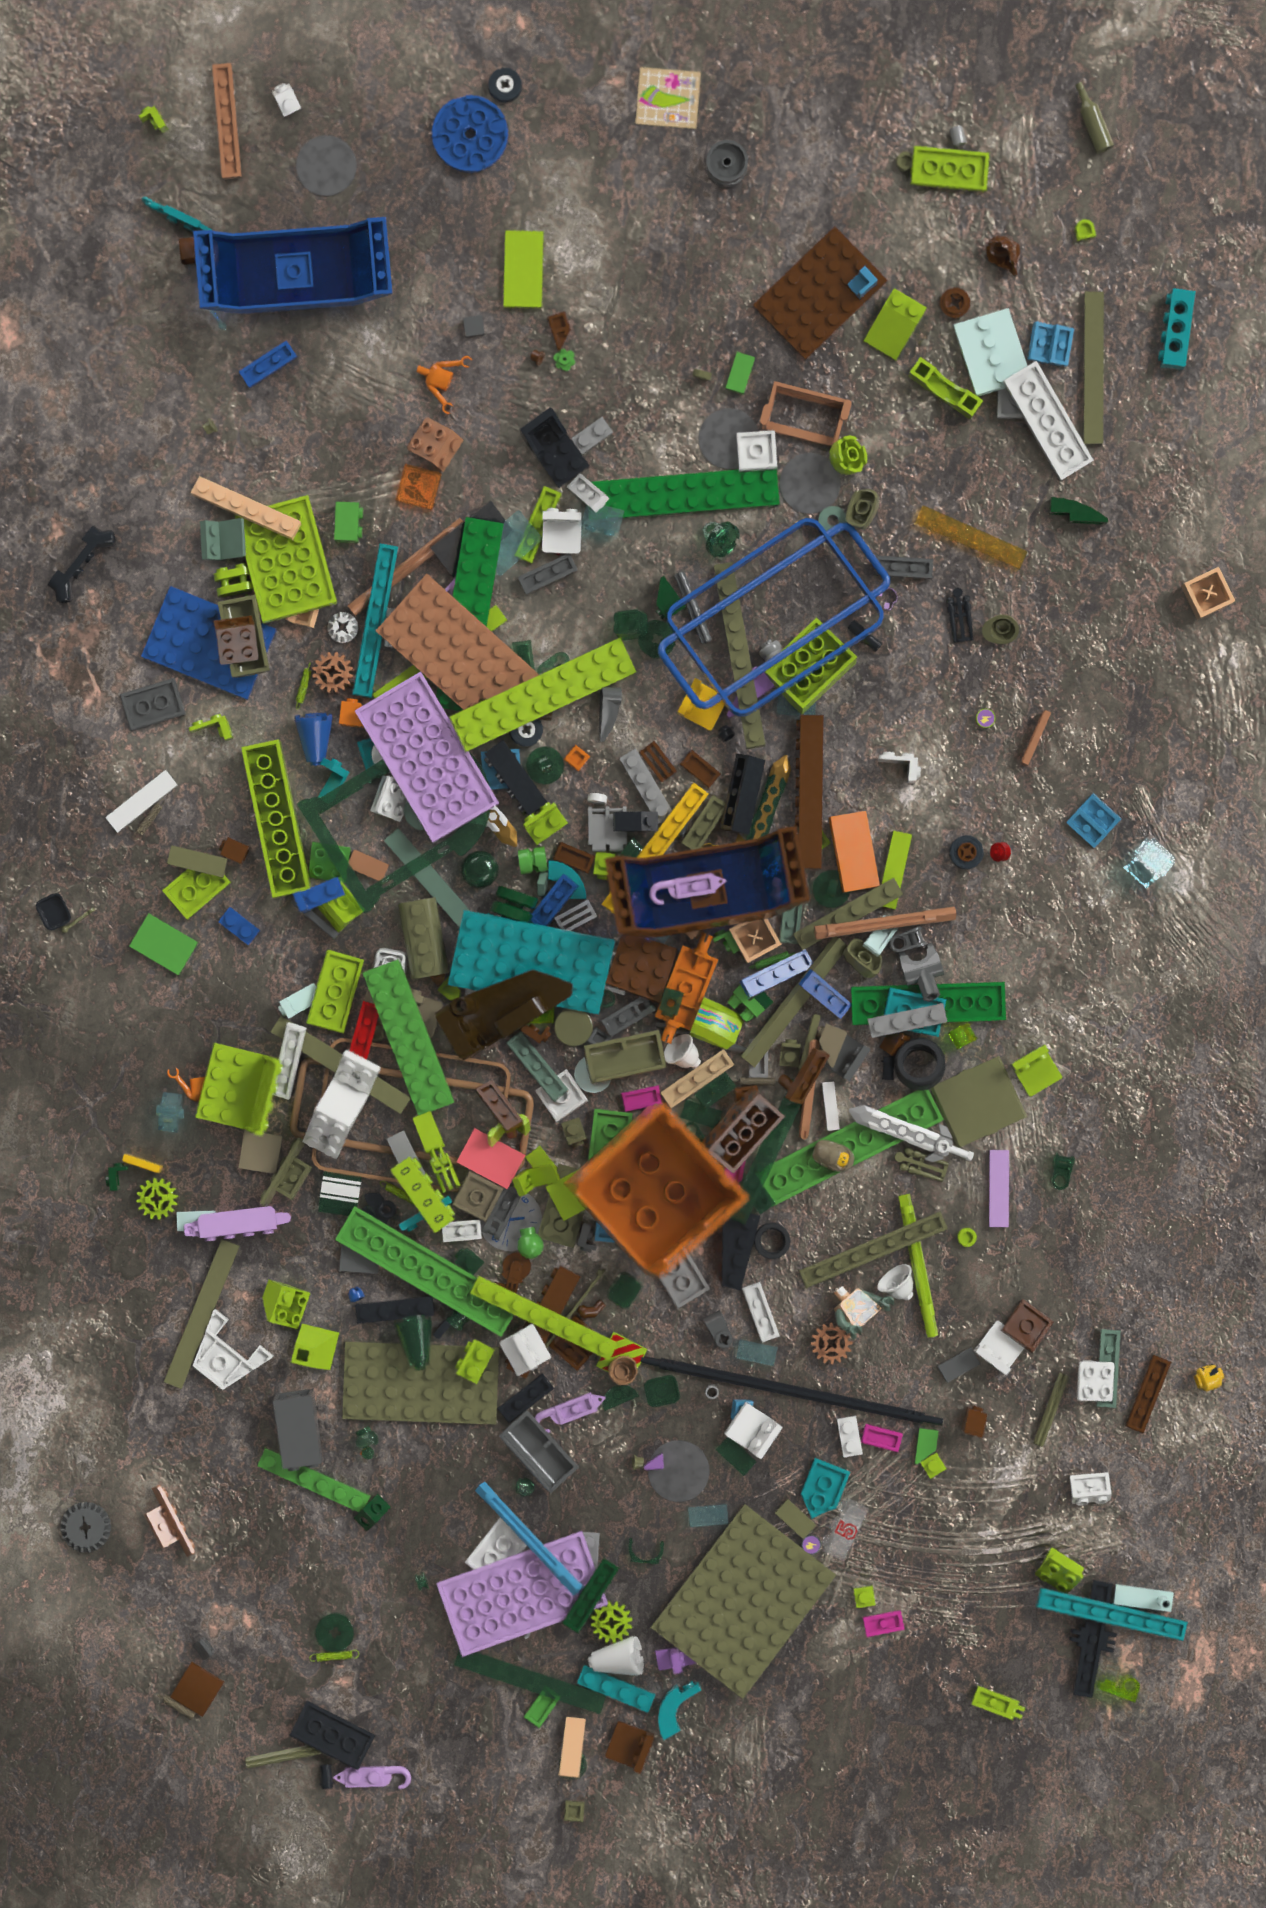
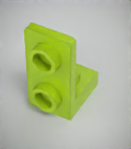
M217 714L211 716L209 721L203 723V720L192 723V727H189V731L193 733L220 724L217 727L220 738L224 737L226 741L234 739L225 715Z

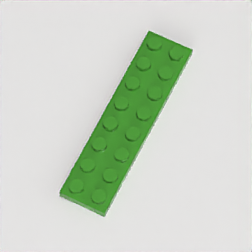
M397 959L363 972L417 1114L421 1115L454 1103L451 1090L400 960Z

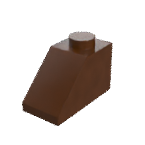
M975 1405L972 1408L967 1407L961 1430L964 1433L983 1438L987 1413L983 1412L984 1408Z

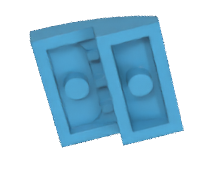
M1038 321L1034 322L1027 360L1068 366L1074 328L1050 325Z
M1093 793L1066 823L1095 848L1117 825L1121 818Z

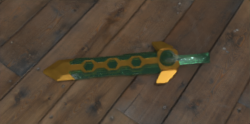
M784 755L772 765L763 796L746 840L758 839L769 834L773 817L791 772L787 755ZM738 833L737 838H736L735 841H736V842H740V841H745V840H744V838ZM774 846L758 850L760 859L770 855ZM752 851L742 853L746 858L737 878L740 881H747V875L754 860Z

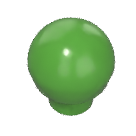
M535 1227L521 1229V1237L517 1243L518 1252L527 1259L538 1257L544 1248L542 1238L536 1234Z

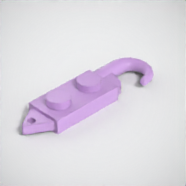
M713 873L676 878L655 883L651 887L649 894L654 903L663 905L664 901L658 900L655 896L657 890L668 888L671 896L679 899L716 893L715 890L723 885L726 880L713 875Z
M589 1392L536 1414L535 1419L540 1423L542 1419L550 1416L556 1424L562 1425L596 1412L606 1397Z
M360 1766L358 1771L351 1767H345V1770L335 1775L333 1779L346 1785V1788L384 1787L390 1783L392 1774H403L405 1782L399 1785L398 1789H404L411 1782V1774L408 1769L402 1766Z

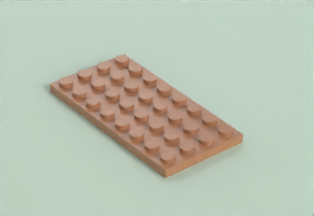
M428 574L419 581L376 630L378 634L463 710L478 704L480 698L489 699L539 675Z

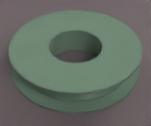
M830 506L820 513L818 522L826 531L834 527L827 522L829 516H836L838 524L847 523L846 514L841 508Z

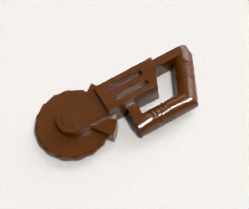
M519 1252L509 1254L504 1259V1272L501 1273L507 1280V1284L494 1283L517 1294L519 1283H522V1279H525L530 1273V1260L523 1257Z

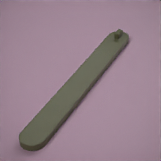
M599 1269L596 1274L598 1276L595 1278V1280L592 1282V1284L589 1286V1288L586 1290V1292L583 1294V1296L580 1298V1300L577 1302V1304L574 1306V1308L571 1310V1312L567 1315L566 1318L569 1319L571 1317V1315L574 1313L577 1307L581 1304V1302L584 1300V1298L587 1296V1294L590 1292V1290L593 1288V1286L605 1272V1269H602V1271ZM553 1334L549 1341L546 1343V1348L556 1337V1334Z

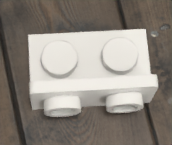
M1108 1472L1070 1476L1072 1504L1083 1506L1091 1502L1104 1504L1110 1501L1111 1487Z

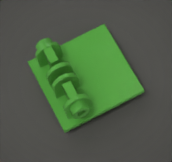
M312 841L309 877L324 880L338 877L339 881L346 883L351 854L350 847Z

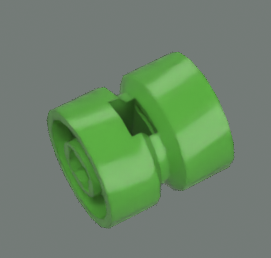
M537 847L533 851L529 849L518 850L521 875L532 873L533 870L537 872L548 871L545 847Z

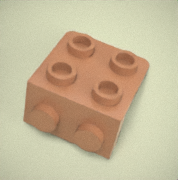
M425 418L408 444L407 449L444 472L459 449L463 439L444 425L430 418Z

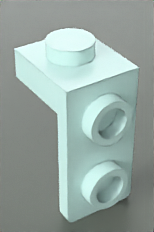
M313 983L281 1000V1005L278 1008L282 1015H287L289 1019L309 1008L312 1004L316 985Z

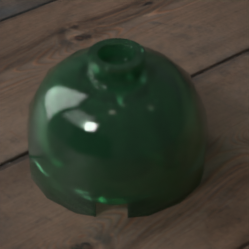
M474 851L464 858L461 865V874L469 886L476 889H484L496 881L499 874V865L496 858L490 853Z

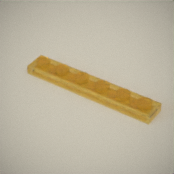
M924 505L915 521V524L1016 569L1021 568L1028 552Z

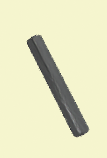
M684 571L675 574L674 577L684 598L693 591ZM695 598L686 603L692 620L701 615ZM705 621L695 627L702 644L711 641Z

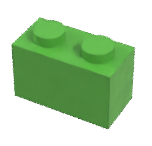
M336 502L335 542L359 543V538H362L363 527H359L360 519H363V508H360L359 502Z

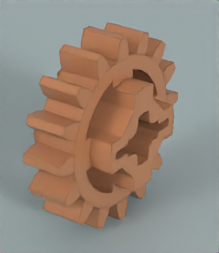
M328 652V657L325 658L321 655L322 660L315 661L318 666L312 667V670L316 672L312 677L313 679H318L315 682L317 686L322 684L320 687L322 691L327 688L328 694L332 690L338 694L339 688L345 691L344 685H351L348 680L354 678L350 674V672L354 671V668L348 667L351 662L350 660L345 661V655L339 657V653L335 652L334 656H332ZM339 662L344 665L345 671L339 669ZM333 669H335L337 674H334L333 677H331V675L328 672H332ZM321 675L327 677V684L323 682Z
M832 1322L829 1323V1327H826L823 1323V1329L816 1328L818 1334H812L815 1341L811 1342V1345L816 1347L812 1352H818L816 1358L823 1357V1363L830 1360V1363L833 1364L835 1359L840 1363V1357L847 1358L845 1352H851V1349L848 1348V1345L853 1344L852 1341H848L850 1334H845V1331L837 1325L833 1327ZM829 1330L837 1331L834 1335L826 1333ZM820 1337L823 1339V1347L821 1349L819 1348ZM842 1337L844 1338L843 1349L840 1347V1340L842 1339ZM828 1339H830V1340L836 1339V1341H835L836 1346H835V1347L830 1346V1347L827 1348V1346H828L827 1340H828ZM835 1351L837 1353L835 1356L826 1355L828 1352Z

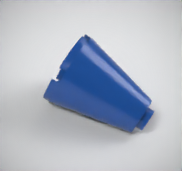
M307 713L305 718H300V714L295 715L294 721L306 762H310L311 766L321 765L322 759L326 758L333 720L332 714L327 716V713Z

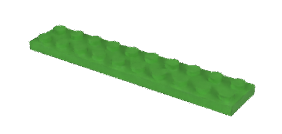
M916 1090L878 1110L925 1129L944 1120L929 1090ZM856 1121L819 1139L830 1140L848 1147L853 1152L855 1158L852 1166L903 1141L889 1134L858 1124ZM819 1140L755 1172L772 1207L840 1173L814 1161L812 1154Z
M354 1206L335 1239L501 1337L514 1314L470 1294L477 1280L476 1276Z

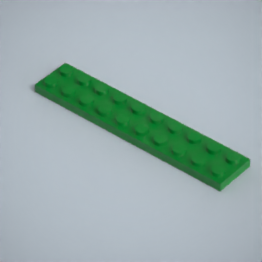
M777 469L739 472V470L593 481L591 483L601 490L609 500L597 512H594L589 506L588 510L589 521L779 506Z
M466 517L453 597L487 627L504 523ZM439 687L437 688L436 698L442 708L463 711Z

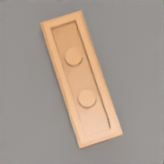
M566 1717L560 1776L579 1778L586 1719Z

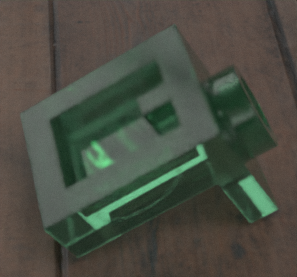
M469 1247L465 1250L461 1248L454 1256L457 1258L455 1263L472 1275L485 1263Z

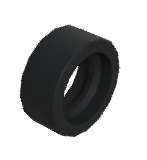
M773 1222L765 1223L759 1227L754 1239V1245L758 1253L768 1259H777L785 1255L791 1242L786 1228ZM767 1230H777L783 1236V1246L776 1252H768L761 1245V1237Z

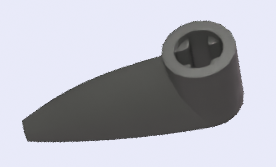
M604 687L600 689V742L606 740L616 722L622 701L621 688Z

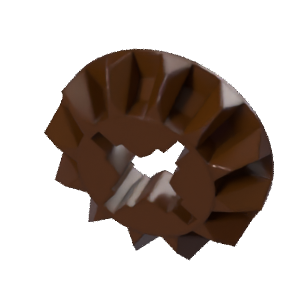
M957 287L946 290L940 299L942 312L947 317L952 318L963 317L968 312L971 304L968 293ZM952 298L955 301L961 300L958 304L959 310L955 306H950Z

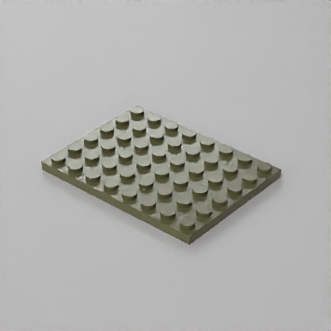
M744 1503L651 1628L743 1699L835 1578L836 1574Z

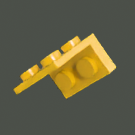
M694 679L691 689L701 701H708L717 695L714 689L702 684L701 680ZM686 695L677 714L711 731L725 704L721 700L708 709H700Z

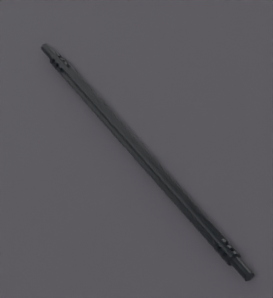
M648 1356L641 1357V1363L658 1366L659 1369L921 1424L923 1422L940 1426L943 1424V1418L925 1415V1412L662 1357L661 1359Z

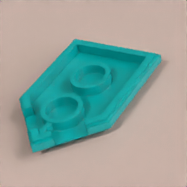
M814 1458L801 1491V1496L811 1519L837 1508L851 1473L850 1471Z

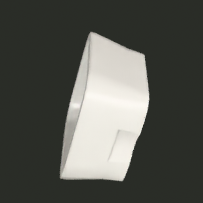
M380 948L375 954L373 968L399 959L406 974L408 965L407 954L403 951Z

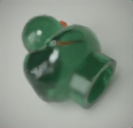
M370 1426L355 1432L357 1435L356 1446L362 1448L360 1455L367 1460L372 1459L375 1454L374 1449L370 1445H377L379 1441L378 1434L375 1431H371Z

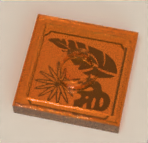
M405 464L395 501L433 511L442 473Z

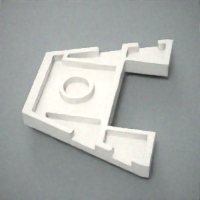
M214 1309L193 1366L223 1390L270 1360L274 1355L259 1345L251 1357L246 1360L217 1336L229 1319L217 1309Z

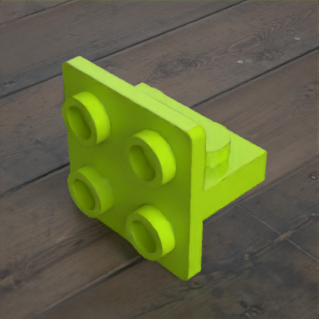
M1051 1547L1042 1565L1036 1570L1035 1575L1042 1581L1055 1587L1058 1591L1068 1594L1083 1579L1082 1572L1084 1567Z

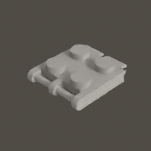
M606 806V808L588 807L589 845H592V852H606V845H610V852H623V845H627V832L613 831V814H609V812H627V806H623V808H609V806ZM592 812H606V814H592Z

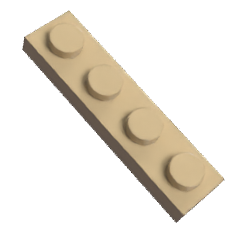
M723 1049L660 1093L669 1106L673 1108L734 1066V1063Z

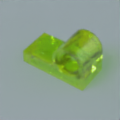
M968 1022L948 1032L957 1050L977 1040Z
M1124 1675L1118 1686L1115 1681L1105 1678V1681L1099 1679L1097 1684L1099 1690L1136 1703L1140 1690L1138 1680L1132 1675ZM1134 1681L1132 1689H1125L1126 1682Z

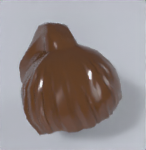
M1006 236L992 237L985 247L988 261L998 267L1007 269L1016 277L1018 274L1017 263L1020 259L1019 244Z

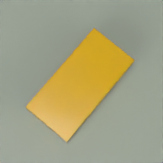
M124 1154L122 1159L123 1162L155 1173H160L163 1168L162 1165L130 1154Z

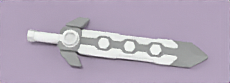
M865 1105L849 1109L856 1123L931 1151L925 1157V1160L930 1162L944 1159L943 1157L948 1156L949 1152L968 1161H971L974 1153L971 1151L968 1152L953 1146L952 1136L944 1125L939 1124L941 1134L939 1135Z

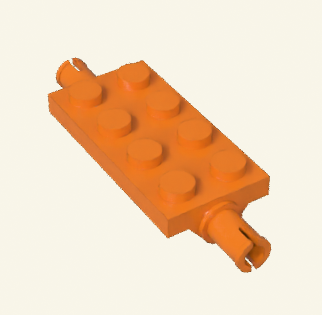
M702 932L696 948L691 949L686 946L681 948L655 1015L656 1018L664 1020L666 1023L661 1036V1040L664 1042L669 1034L667 1043L672 1044L675 1032L679 1027L691 1031L718 962L717 958L711 957L707 953L713 936L708 935L706 942H704L707 934Z

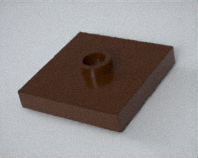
M1022 1299L1001 1331L1030 1353H1033L1054 1321Z

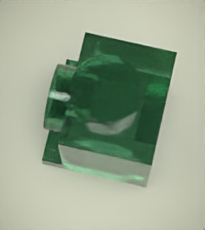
M665 988L659 1007L662 1015L673 1017V1014H678L684 995L683 992ZM669 999L674 1000V1006H668L667 1001Z

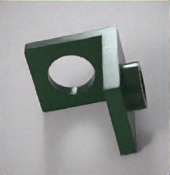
M377 1494L354 1519L368 1531L391 1506ZM361 1517H364L369 1524L364 1523Z

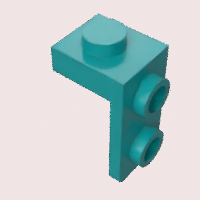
M324 757L320 764L333 772L320 792L318 799L331 805L350 772L342 768L341 765L343 763L332 758L330 761Z

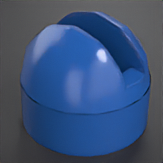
M355 1287L349 1290L348 1296L351 1303L365 1298L361 1288Z

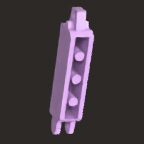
M271 1206L202 1214L198 1221L184 1224L185 1236H200V1238H204V1241L216 1240V1236L222 1235L224 1239L235 1238V1234L243 1233V1237L253 1236L254 1231H262V1234L274 1233L273 1229H277V1225L289 1223L291 1216L289 1213H275V1209Z

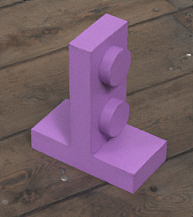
M677 1647L655 1650L659 1671L673 1668L674 1674L682 1672V1667L697 1664Z

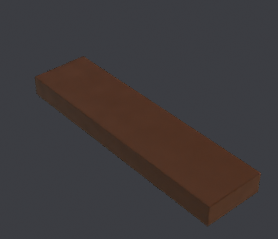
M1152 1355L1125 1427L1144 1433L1171 1361Z

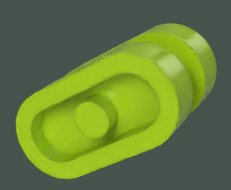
M246 563L235 565L234 569L229 570L227 567L219 568L216 570L217 573L213 574L214 581L221 582L222 586L216 589L218 597H227L254 590L252 581L247 579V576H250V572ZM240 578V583L229 585V580Z

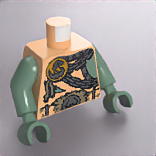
M842 1286L834 1293L841 1301L834 1308L837 1326L850 1334V1338L853 1340L856 1339V1333L860 1336L862 1335L861 1326L882 1309V1305L885 1311L891 1310L888 1304L894 1305V1299L890 1296L883 1298L858 1288L849 1294Z

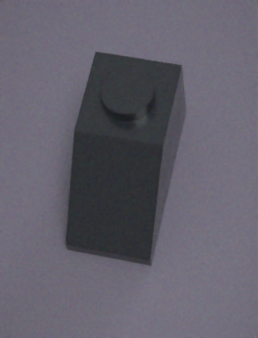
M613 812V831H658V812Z

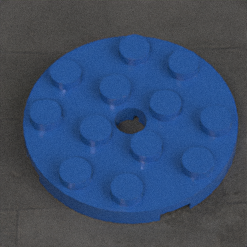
M466 95L450 100L439 110L433 122L432 139L437 154L448 166L461 172H479L494 165L503 155L508 143V127L503 113L493 102L480 96ZM468 129H472L476 134L475 137L467 139L465 132Z

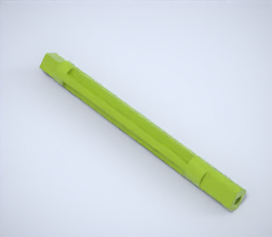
M910 1193L900 1195V1210L903 1225L906 1226L916 1222ZM919 1241L909 1245L908 1250L926 1335L929 1338L938 1336V1330L921 1242Z

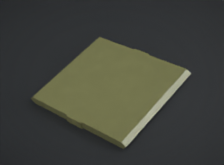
M1000 1056L971 1069H964L958 1075L930 1088L958 1148L986 1135H993L998 1130L1027 1117Z

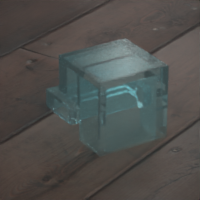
M1146 837L1133 852L1135 856L1124 868L1142 885L1148 888L1159 877L1162 878L1175 864L1173 862L1175 857L1154 838L1149 840Z

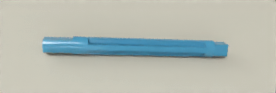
M486 1482L480 1484L475 1490L476 1493L549 1568L551 1573L573 1596L577 1594L583 1587L581 1583L552 1555Z

